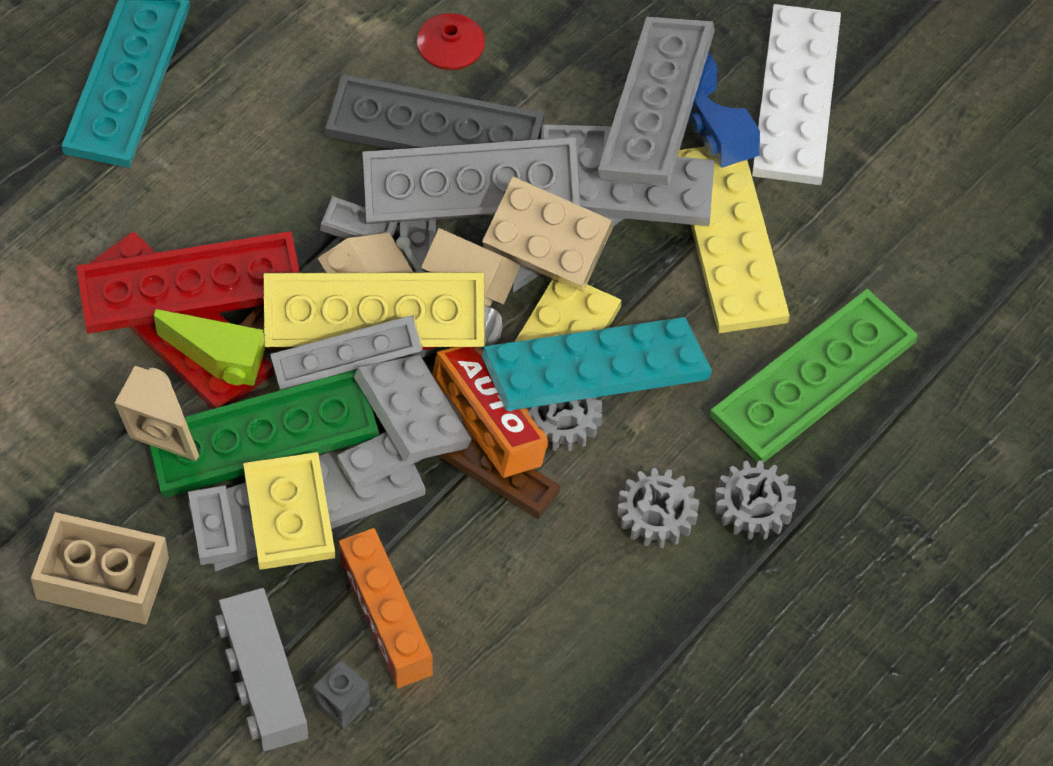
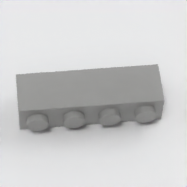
M264 588L219 600L221 615L215 616L220 638L228 637L231 648L225 649L231 672L238 670L241 682L236 683V689L241 705L249 704L252 716L247 717L246 720L252 740L259 739L263 752L309 739L307 721Z

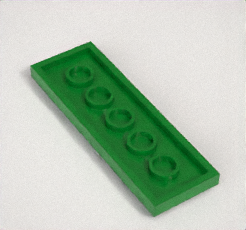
M357 369L184 417L199 453L196 461L150 445L163 498L245 476L243 463L316 452L319 455L366 442L379 436L372 406L354 378Z

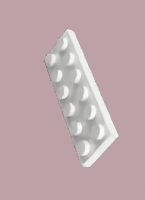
M774 4L758 124L760 130V156L754 157L752 176L821 185L840 12Z

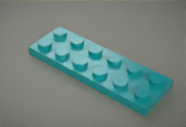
M118 0L62 143L63 154L127 168L131 167L189 12L190 0Z
M685 317L484 346L482 353L484 363L506 411L709 380L712 371Z

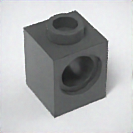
M342 660L313 686L315 706L342 730L370 704L369 684Z

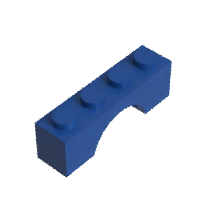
M708 52L689 120L694 133H699L703 138L708 155L714 156L720 167L723 168L760 156V130L746 108L724 107L708 98L711 93L717 90V64Z

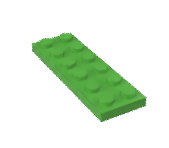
M866 289L713 407L710 412V418L757 463L759 460L764 463L914 345L918 334L870 290Z

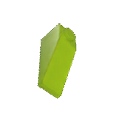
M158 309L155 310L154 319L158 336L216 378L232 385L247 384L254 386L265 351L263 330Z

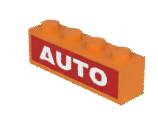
M453 347L438 351L432 376L443 394L448 396L462 416V421L501 476L505 478L541 467L545 451L548 447L545 432L536 425L530 417L527 408L511 411L505 410L482 358L483 351L481 348Z
M375 528L339 540L341 565L396 688L398 689L433 676V655Z

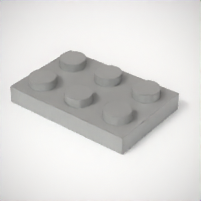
M420 355L358 367L354 378L405 463L467 449L472 439Z

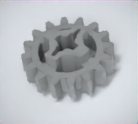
M596 397L527 408L530 417L545 432L547 440L552 442L553 451H557L559 444H565L566 449L572 451L573 442H577L584 447L587 436L595 438L597 426H601L602 401L596 400ZM580 404L584 406L587 416L584 414V409L579 406ZM538 409L541 411V416L546 419L544 422L539 416Z
M760 460L756 468H751L748 461H743L741 471L731 466L728 477L723 475L720 477L719 488H716L714 498L717 501L715 512L723 514V526L733 523V534L737 535L741 530L747 531V538L751 540L754 532H760L763 539L768 538L770 529L777 534L781 533L783 523L790 524L792 512L795 511L797 501L793 499L796 490L795 486H787L789 476L784 474L778 477L776 475V465L766 470L764 469L763 461Z
M652 468L651 476L646 477L642 471H639L637 473V482L628 479L625 484V491L619 492L618 502L620 504H618L617 516L622 517L621 528H632L630 537L632 540H635L640 535L643 536L644 546L647 547L652 540H657L660 548H664L666 539H670L675 545L678 544L679 533L688 537L691 532V525H696L699 499L694 498L695 488L693 486L684 488L685 477L681 476L674 480L672 479V470L669 469L665 472L664 476H659L656 468ZM640 495L641 501H638L637 507L633 508L634 501ZM682 508L683 512L681 516L676 520L675 515L678 514L679 509Z

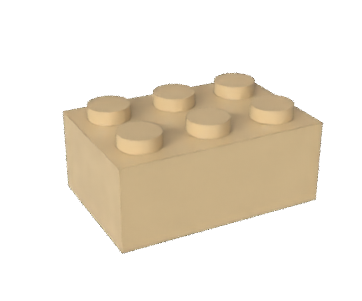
M512 177L482 242L487 250L584 292L613 229L612 220L516 177Z
M55 512L31 576L35 597L37 600L146 625L169 560L166 539L158 535Z

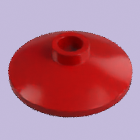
M445 13L432 17L422 25L417 35V47L423 59L429 64L445 70H457L470 66L479 59L485 46V37L481 27L471 18L456 13Z

